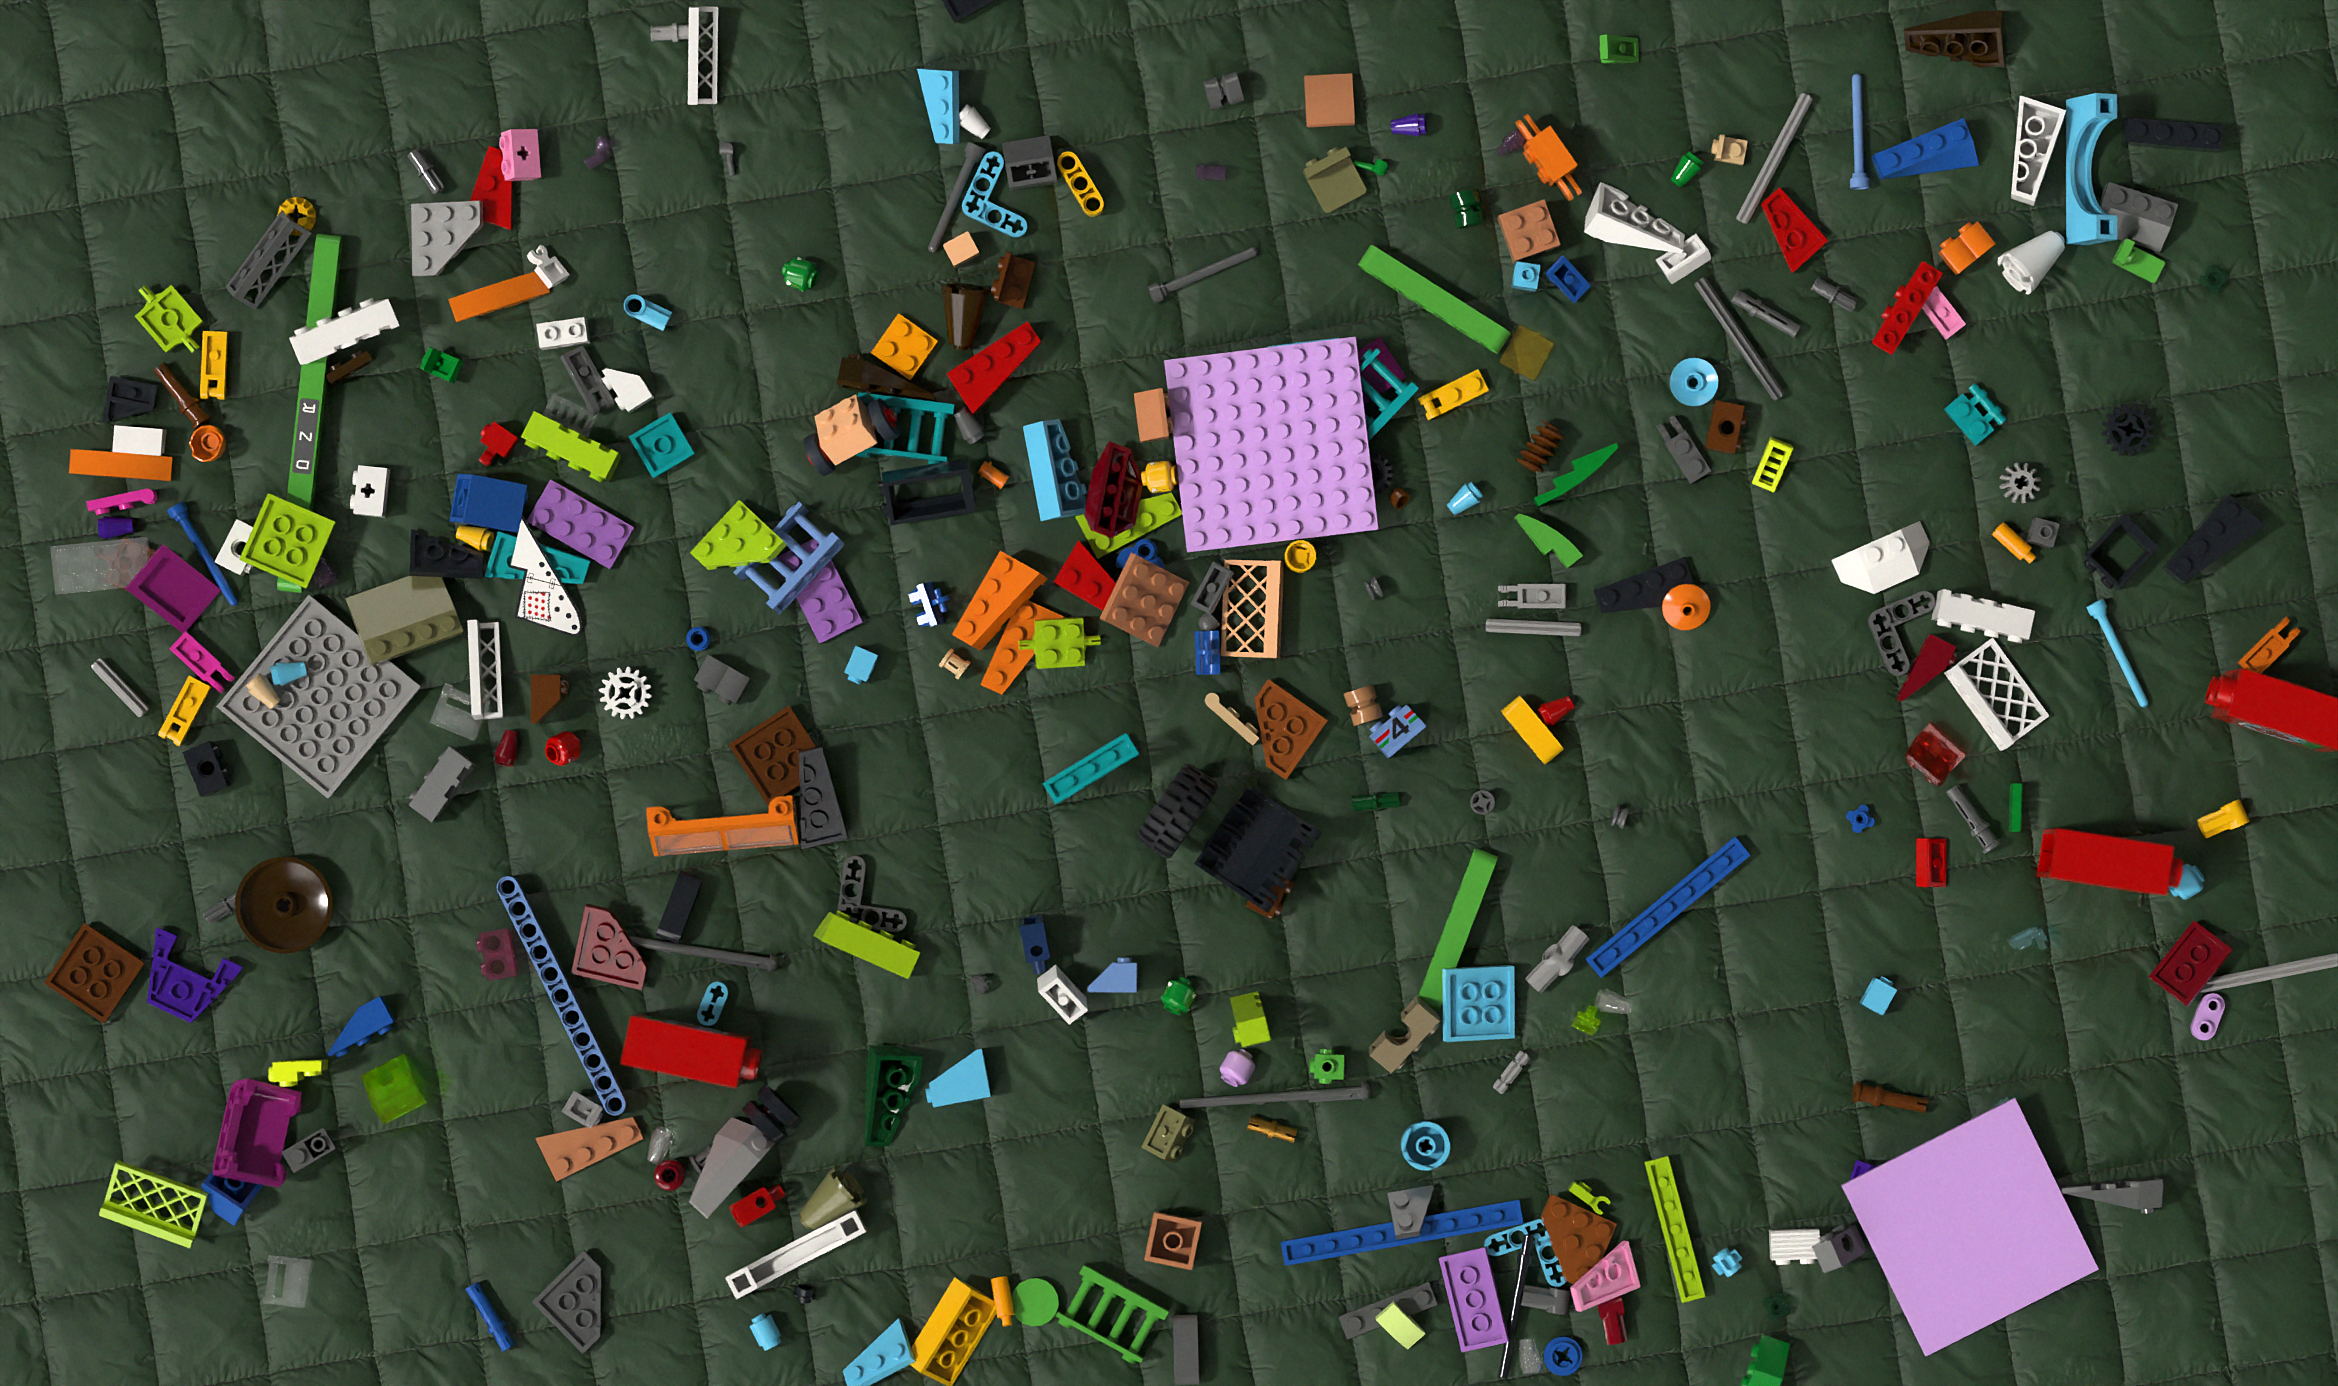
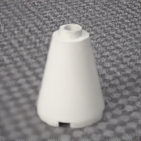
M2048 231L2003 253L1998 257V265L2003 264L2005 269L2002 274L2016 290L2021 292L2024 289L2026 290L2025 294H2030L2064 251L2065 240L2060 233Z

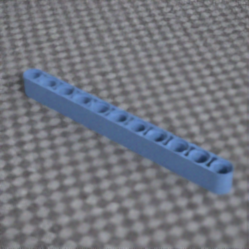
M512 876L502 877L497 883L498 894L604 1109L610 1115L622 1114L628 1106L627 1098L521 883ZM507 880H511L515 885V890L511 894H507L503 890V884ZM517 902H522L526 907L525 913L521 916L516 915L513 910ZM529 923L536 927V934L533 937H528L524 933V928ZM539 945L547 949V955L544 959H539L535 955V949ZM549 967H554L558 972V976L554 981H550L545 975ZM559 989H565L568 992V999L564 1003L558 1001L556 997ZM571 1010L579 1014V1021L576 1024H571L567 1020V1014ZM581 1032L587 1033L590 1037V1042L586 1046H582L578 1042V1035ZM591 1054H597L601 1059L600 1065L596 1068L590 1066L588 1062ZM608 1076L611 1079L609 1089L600 1087V1077ZM614 1097L622 1101V1108L619 1111H614L610 1107V1100Z

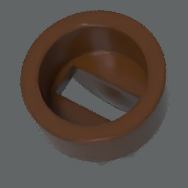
M1394 488V492L1392 494L1389 493V501L1396 509H1401L1409 502L1410 495L1402 488Z

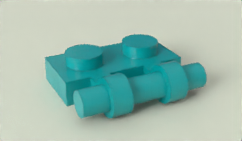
M1974 383L1968 388L1974 395L1970 400L1962 393L1943 410L1973 445L1976 446L1994 431L1988 423L1994 418L2001 425L2007 419L2001 413L2002 409L1998 405L1995 406L1988 398L1986 390L1984 388L1981 389ZM1978 402L1988 411L1985 416H1982L1974 407Z

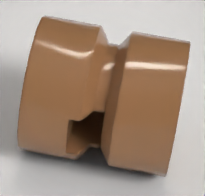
M1373 684L1344 693L1347 706L1352 708L1350 716L1354 726L1383 717L1380 704L1374 701L1377 695Z

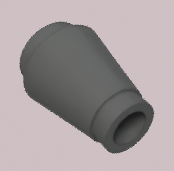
M966 407L953 414L964 441L967 440L969 444H972L985 436L984 427Z

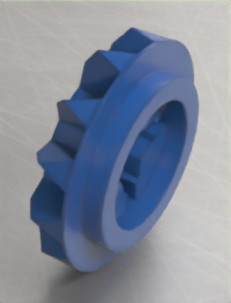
M1554 1338L1546 1345L1544 1350L1545 1365L1556 1375H1570L1581 1365V1348L1571 1338ZM1569 1347L1567 1356L1572 1362L1562 1360L1561 1363L1559 1362L1556 1365L1559 1357L1554 1350L1563 1352Z

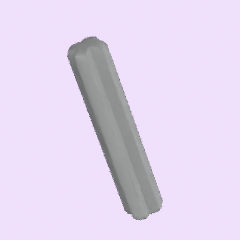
M102 658L93 663L91 668L138 717L143 716L148 711V706Z

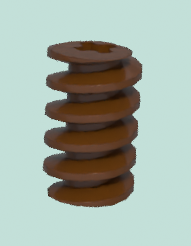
M1541 419L1545 427H1536L1540 435H1531L1535 443L1526 442L1525 445L1529 451L1521 450L1520 454L1524 459L1516 458L1515 460L1532 472L1544 473L1541 463L1549 465L1550 462L1547 460L1546 455L1554 457L1555 454L1551 447L1560 448L1556 440H1565V437L1560 430Z

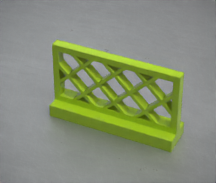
M117 1160L99 1216L191 1248L199 1233L198 1228L209 1193ZM119 1171L128 1172L132 1179L123 1183L119 1176ZM141 1180H151L155 1188L146 1191ZM135 1183L140 1194L132 1197L126 1187ZM167 1187L173 1188L178 1196L169 1199L163 1189ZM121 1189L126 1200L119 1201L112 1198L113 1192ZM158 1191L164 1202L154 1205L149 1195ZM190 1195L201 1199L200 1204L191 1207L186 1197ZM144 1198L149 1208L141 1209L135 1201ZM181 1200L186 1208L185 1211L177 1213L172 1203ZM167 1206L172 1216L168 1218L161 1216L157 1209ZM189 1214L194 1222L193 1227L184 1224L180 1217Z

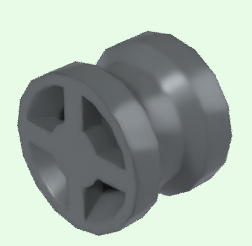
M1477 791L1470 799V807L1477 814H1487L1494 808V797L1488 791Z

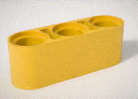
M1072 152L1062 153L1057 162L1060 173L1086 215L1090 217L1099 216L1104 210V201L1079 158ZM1065 158H1072L1075 161V166L1072 169L1066 170L1062 167L1061 164ZM1083 178L1087 181L1088 185L1084 190H1077L1074 187V182L1077 179ZM1089 200H1098L1100 202L1099 209L1096 211L1088 210L1086 204Z
M1521 696L1515 698L1501 710L1505 718L1545 765L1564 750Z

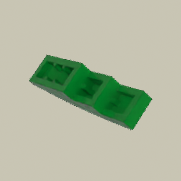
M1617 443L1571 461L1570 463L1574 471L1553 479L1552 483L1555 489L1533 498L1536 507L1560 497L1584 481L1618 448Z

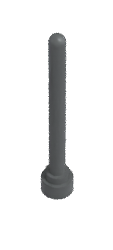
M970 142L967 143L964 150L966 152L965 157L967 158L928 246L929 251L932 253L938 250L975 161L978 162L979 158L982 159L984 155V148Z
M1251 247L1164 285L1162 283L1157 284V282L1147 286L1151 298L1155 304L1161 302L1167 296V293L1250 259L1258 254V250L1255 247Z

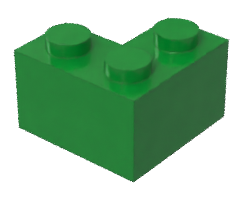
M1762 1335L1759 1342H1754L1750 1356L1754 1358L1753 1361L1750 1360L1746 1372L1748 1376L1743 1375L1740 1386H1780L1784 1376L1790 1343Z

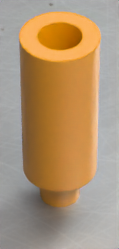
M2002 522L1992 533L2019 560L2024 558L2030 564L2036 558L2030 551L2032 547L2006 523Z
M1008 1277L991 1279L997 1318L1002 1319L1003 1326L1012 1325L1011 1317L1015 1313Z

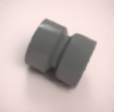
M1236 71L1224 74L1222 79L1213 77L1203 80L1211 110L1223 108L1227 102L1233 105L1244 101Z

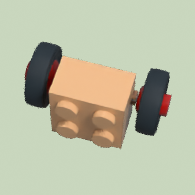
M855 394L814 416L818 433L810 434L804 438L803 442L808 460L822 476H825L835 471L837 464L876 444L877 440L874 430L877 429L886 441H892L900 435V429L896 415L884 400L878 398L870 402L867 408Z

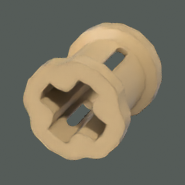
M951 648L939 666L947 668L959 680L971 662L961 659L954 654V650Z

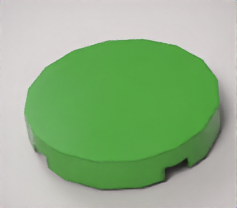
M1028 1278L1019 1283L1013 1290L1012 1302L1015 1317L1023 1324L1042 1326L1055 1316L1059 1306L1058 1294L1047 1280Z

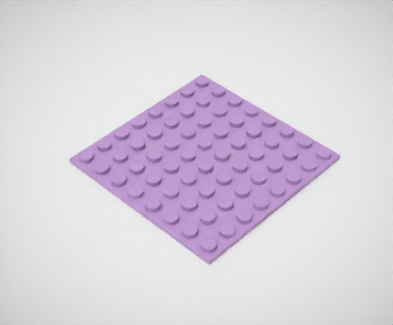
M1356 337L1164 360L1187 552L1379 529Z
M2015 1098L1841 1184L1925 1356L2099 1270Z

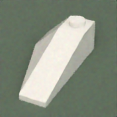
M1600 182L1586 215L1585 233L1605 242L1675 253L1683 252L1685 237L1683 233L1663 219L1651 217L1646 212L1647 208L1642 205L1637 207L1628 201L1627 198L1629 196L1624 192Z

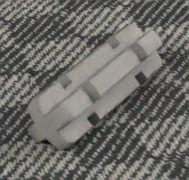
M1519 1051L1514 1057V1062L1511 1061L1501 1074V1079H1497L1494 1083L1493 1088L1503 1094L1508 1089L1507 1085L1511 1084L1521 1072V1067L1528 1063L1530 1057L1525 1052Z

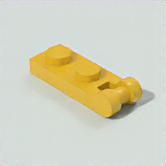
M203 331L201 399L217 397L218 400H226L228 332ZM209 380H217V387H209Z
M1479 369L1418 398L1420 405H1424L1427 411L1425 414L1427 419L1431 420L1489 390ZM1438 398L1442 406L1435 408L1432 402L1433 399Z
M188 676L158 736L164 739L167 737L180 747L211 686L192 676ZM173 723L181 726L178 732L171 729Z

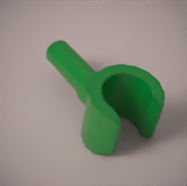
M1377 159L1374 165L1356 160L1353 162L1355 167L1368 169L1379 176L1384 175L1389 167L1386 162Z

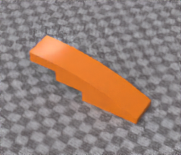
M532 272L448 300L455 320L458 323L478 315L482 316L550 293V290L537 273Z
M71 449L70 474L171 481L172 457Z

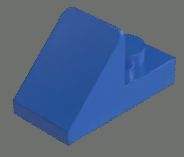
M1563 255L1546 272L1547 279L1555 284L1573 303L1591 286Z

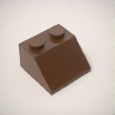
M531 675V724H541L565 701V695H569V681L565 680V676Z

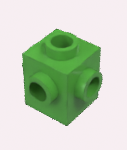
M1320 1049V1054L1315 1053L1314 1059L1310 1058L1309 1073H1314V1078L1319 1079V1083L1333 1084V1079H1344V1054H1334V1049ZM1325 1062L1331 1064V1068L1327 1071L1322 1069V1065Z

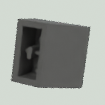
M1050 135L1002 143L1010 191L1057 183Z

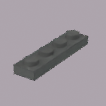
M1429 1281L1338 1316L1346 1338L1350 1339L1381 1327L1375 1317L1393 1301L1407 1316L1436 1306L1437 1302Z

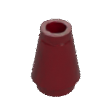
M510 730L504 731V735L494 754L496 764L513 767L514 762H517L519 733Z

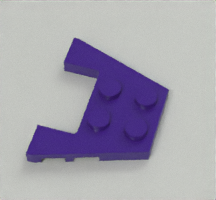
M157 927L155 930L156 937L152 955L153 962L152 971L150 972L147 1003L189 1023H193L244 967L226 958H222L214 978L211 980L168 959L178 936Z

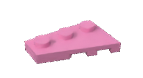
M1622 1241L1570 1287L1576 1311H1584L1641 1287L1629 1242Z

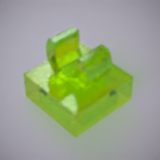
M1589 1005L1584 1013L1579 1011L1574 1017L1571 1026L1593 1036L1601 1020L1594 1018L1598 1008Z

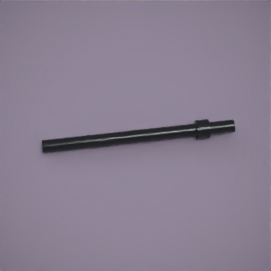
M1528 1234L1523 1236L1521 1253H1518L1516 1261L1518 1269L1507 1324L1510 1341L1504 1343L1498 1373L1500 1378H1508L1528 1265H1531L1532 1260L1530 1252L1533 1236Z

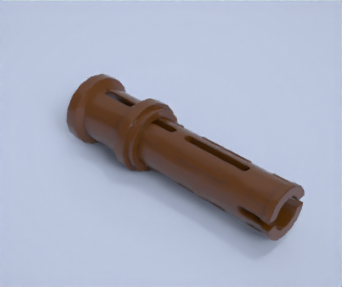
M166 362L159 365L163 372L156 367L153 373L157 375L178 402L181 414H185L192 422V428L196 430L200 426L206 425L212 417L210 414H206L199 406V400L189 395L169 369Z
M1858 1081L1855 1082L1853 1088L1852 1102L1854 1103L1861 1101L1871 1103L1874 1107L1882 1104L1921 1113L1926 1111L1927 1106L1925 1104H1927V1098L1885 1091L1881 1086L1861 1085V1082Z

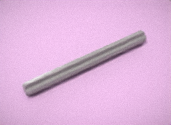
M1802 93L1798 98L1736 217L1738 221L1747 224L1752 217L1813 100L1810 95Z
M2334 953L2212 977L2201 993L2337 967L2338 954Z

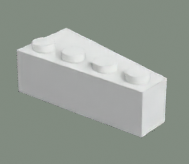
M2020 96L2011 199L2034 206L2061 130L2066 110Z
M373 298L359 303L361 307L352 310L349 307L339 311V317L331 320L328 316L316 321V327L309 329L307 325L295 330V335L289 339L300 365L332 354L339 348L343 349L354 345L360 339L364 340L376 336L383 329L398 327L399 324L389 300L374 301Z
M1945 589L1937 591L1931 620H1936L1938 626L1951 628V625L1954 624L1961 626V631L1975 633V629L1985 631L1984 636L1998 638L2000 634L2008 636V641L2022 643V640L2030 638L2035 614L2034 610L2008 604L1999 605L1997 602L1987 599L1977 600L1966 594H1951L1952 591Z

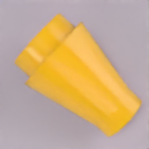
M460 525L456 532V538L480 551H488L493 543L494 533L489 531V528Z

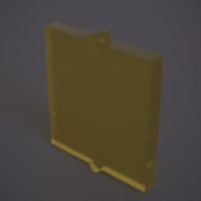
M1519 325L1499 363L1514 370L1515 374L1519 373L1534 381L1554 343L1539 336L1538 332L1533 333Z

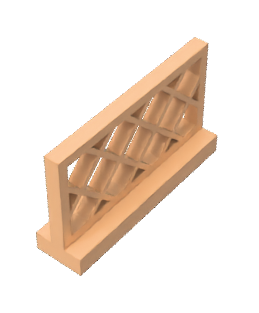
M1224 560L1225 568L1230 570V565H1240L1246 573L1237 581L1231 578L1230 581L1233 585L1229 588L1228 583L1223 593L1221 656L1280 659L1284 562ZM1244 565L1252 567L1248 570ZM1257 566H1267V576L1259 582L1251 572ZM1249 575L1257 586L1247 594L1238 584ZM1235 587L1245 596L1236 605L1229 600V593ZM1259 588L1266 594V600L1260 606L1250 598ZM1248 599L1256 610L1246 618L1237 608ZM1230 605L1232 609L1228 612V606ZM1234 611L1244 620L1235 630L1228 624V617ZM1260 612L1265 618V625L1257 631L1249 620ZM1247 623L1255 634L1248 641L1244 642L1237 632ZM1229 629L1231 633L1227 636V631ZM1265 629L1263 637L1260 633ZM1233 635L1243 644L1236 652L1227 651V641ZM1257 636L1264 642V653L1254 652L1248 646ZM1246 647L1249 652L1241 651Z

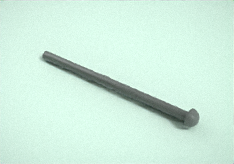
M629 936L636 947L661 950L670 954L674 952L716 959L715 962L766 969L768 972L775 971L779 965V960L774 954H770V958Z
M1361 1082L1360 1087L1180 1099V1109L1253 1103L1262 1105L1267 1102L1308 1100V1103L1352 1099L1366 1100L1371 1095V1087L1366 1082Z

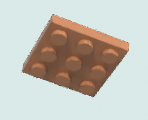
M1131 553L1100 619L1155 647H1159L1189 582Z

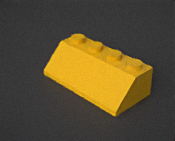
M954 1277L911 1347L915 1362L910 1365L920 1373L946 1386H952L997 1313L995 1301L971 1285Z

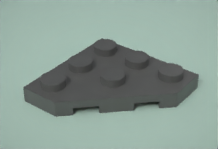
M585 1250L532 1301L582 1354L601 1337L602 1267Z

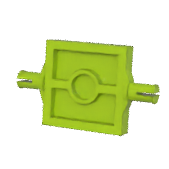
M147 285L143 286L144 290L140 288L139 292L148 302L135 317L161 348L168 353L175 346L184 343L191 353H194L195 349L198 350L200 346L191 338V335L204 321L174 286L170 285L162 293L156 295Z
M1083 617L1034 620L1035 632L1032 640H1018L1019 650L1033 649L1037 669L1085 666L1086 646L1101 645V641H1099L1101 640L1100 635L1086 636Z

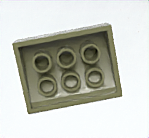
M407 576L345 598L370 667L463 633L462 626L442 577Z

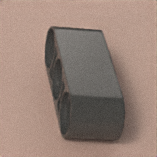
M1197 1314L1173 1315L1175 1385H1199Z

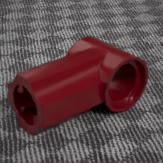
M1621 1295L1598 1304L1599 1316L1603 1321L1607 1345L1627 1342V1332L1623 1319L1625 1313Z

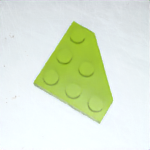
M738 500L690 553L704 567L712 570L720 566L729 565L730 567L749 565L752 562H772L787 544L746 505Z

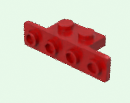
M1924 261L1920 263L1910 281L1905 286L1901 284L1893 297L1897 299L1893 306L1888 305L1882 313L1881 317L1884 320L1881 328L1872 340L1873 345L1890 355L1894 353L1942 276V272Z

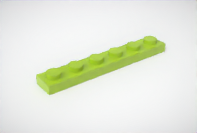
M1664 1156L1645 1161L1644 1164L1681 1303L1704 1298L1705 1293L1669 1157Z

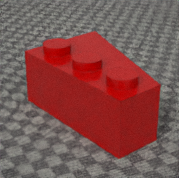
M1079 540L1054 580L1055 584L1102 612L1116 585L1114 580Z

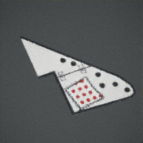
M522 517L510 567L525 571L514 618L572 637L577 636L582 631L579 611L526 520Z

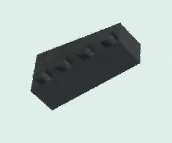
M2230 494L2224 495L2161 569L2179 584L2185 583L2266 525Z

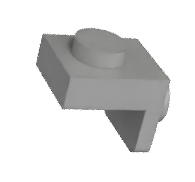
M573 1091L561 1112L582 1125L592 1128L593 1125L599 1123L603 1114L601 1113L603 1107Z

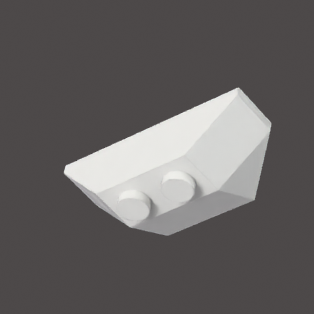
M1918 521L1831 561L1842 583L1875 594L1918 575L1930 542L1921 522Z

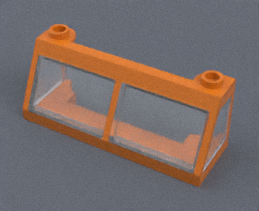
M796 796L774 798L769 804V813L684 821H676V818H672L670 812L664 807L646 808L648 834L654 856L799 844Z

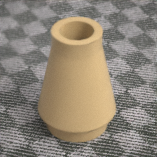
M261 673L245 685L249 689L248 692L267 705L269 709L273 708L281 700L266 676L263 677Z

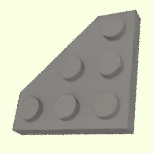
M482 201L411 204L412 276H439L447 263L452 258H455L467 245L466 242L472 235L483 227Z

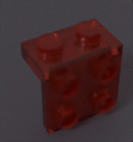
M1930 721L1912 740L1904 756L1908 764L1924 773L1925 778L1931 784L1941 787L1950 772L1968 752Z

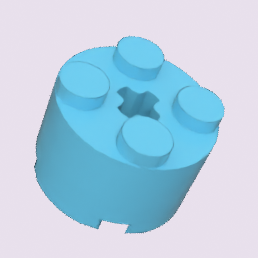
M1418 1121L1411 1124L1404 1131L1400 1145L1403 1157L1411 1166L1419 1170L1426 1171L1439 1167L1446 1161L1450 1152L1448 1135L1443 1128L1431 1121ZM1429 1139L1428 1143L1432 1145L1431 1149H1426L1425 1152H1422L1419 1143Z

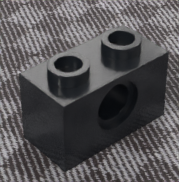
M208 741L182 752L200 797L209 796L231 786L229 781L232 780L227 766L223 767L220 761L223 755L218 744L214 745L212 741ZM208 761L214 764V772L211 775H206L203 771V766Z

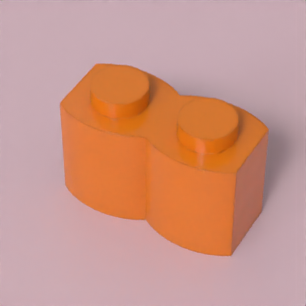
M1969 221L1958 230L1961 233L1960 236L1955 240L1949 237L1940 245L1942 250L1938 254L1955 275L1959 274L1996 244L1978 221L1973 225Z

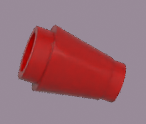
M1566 696L1541 704L1540 708L1536 711L1539 719L1545 726H1553L1573 710L1574 705L1571 699Z

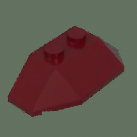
M1111 441L1107 443L1092 471L1084 516L1092 531L1113 538L1135 526L1143 484L1138 466L1132 457V450Z

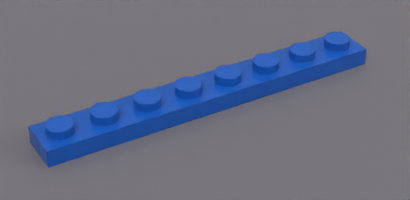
M1733 837L1585 960L1598 976L1602 978L1747 859L1750 854L1739 840Z

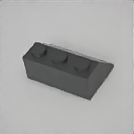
M2111 182L2104 186L2099 201V206L2104 212L2109 215H2117V240L2123 241L2128 238L2134 241L2136 246L2160 253L2172 226L2178 207L2177 203Z

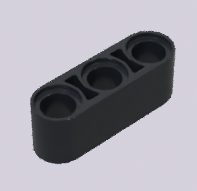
M682 870L680 871L656 936L676 944L680 943L700 892L703 878Z

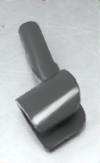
M721 142L719 154L727 155L729 176L735 175L733 163L734 146L730 142Z

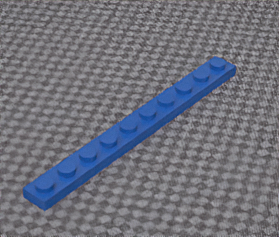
M1517 1199L1427 1215L1423 1221L1420 1236L1396 1240L1393 1222L1280 1242L1284 1265L1287 1266L1524 1223L1520 1201Z

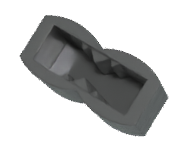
M707 655L694 680L698 682L697 688L708 694L712 690L719 694L717 699L731 705L732 702L738 704L751 678L711 655Z

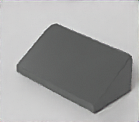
M1213 562L1191 605L1212 615L1234 572Z

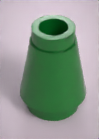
M1688 151L1686 155H1682L1670 180L1682 188L1684 184L1702 169L1701 166L1704 162Z

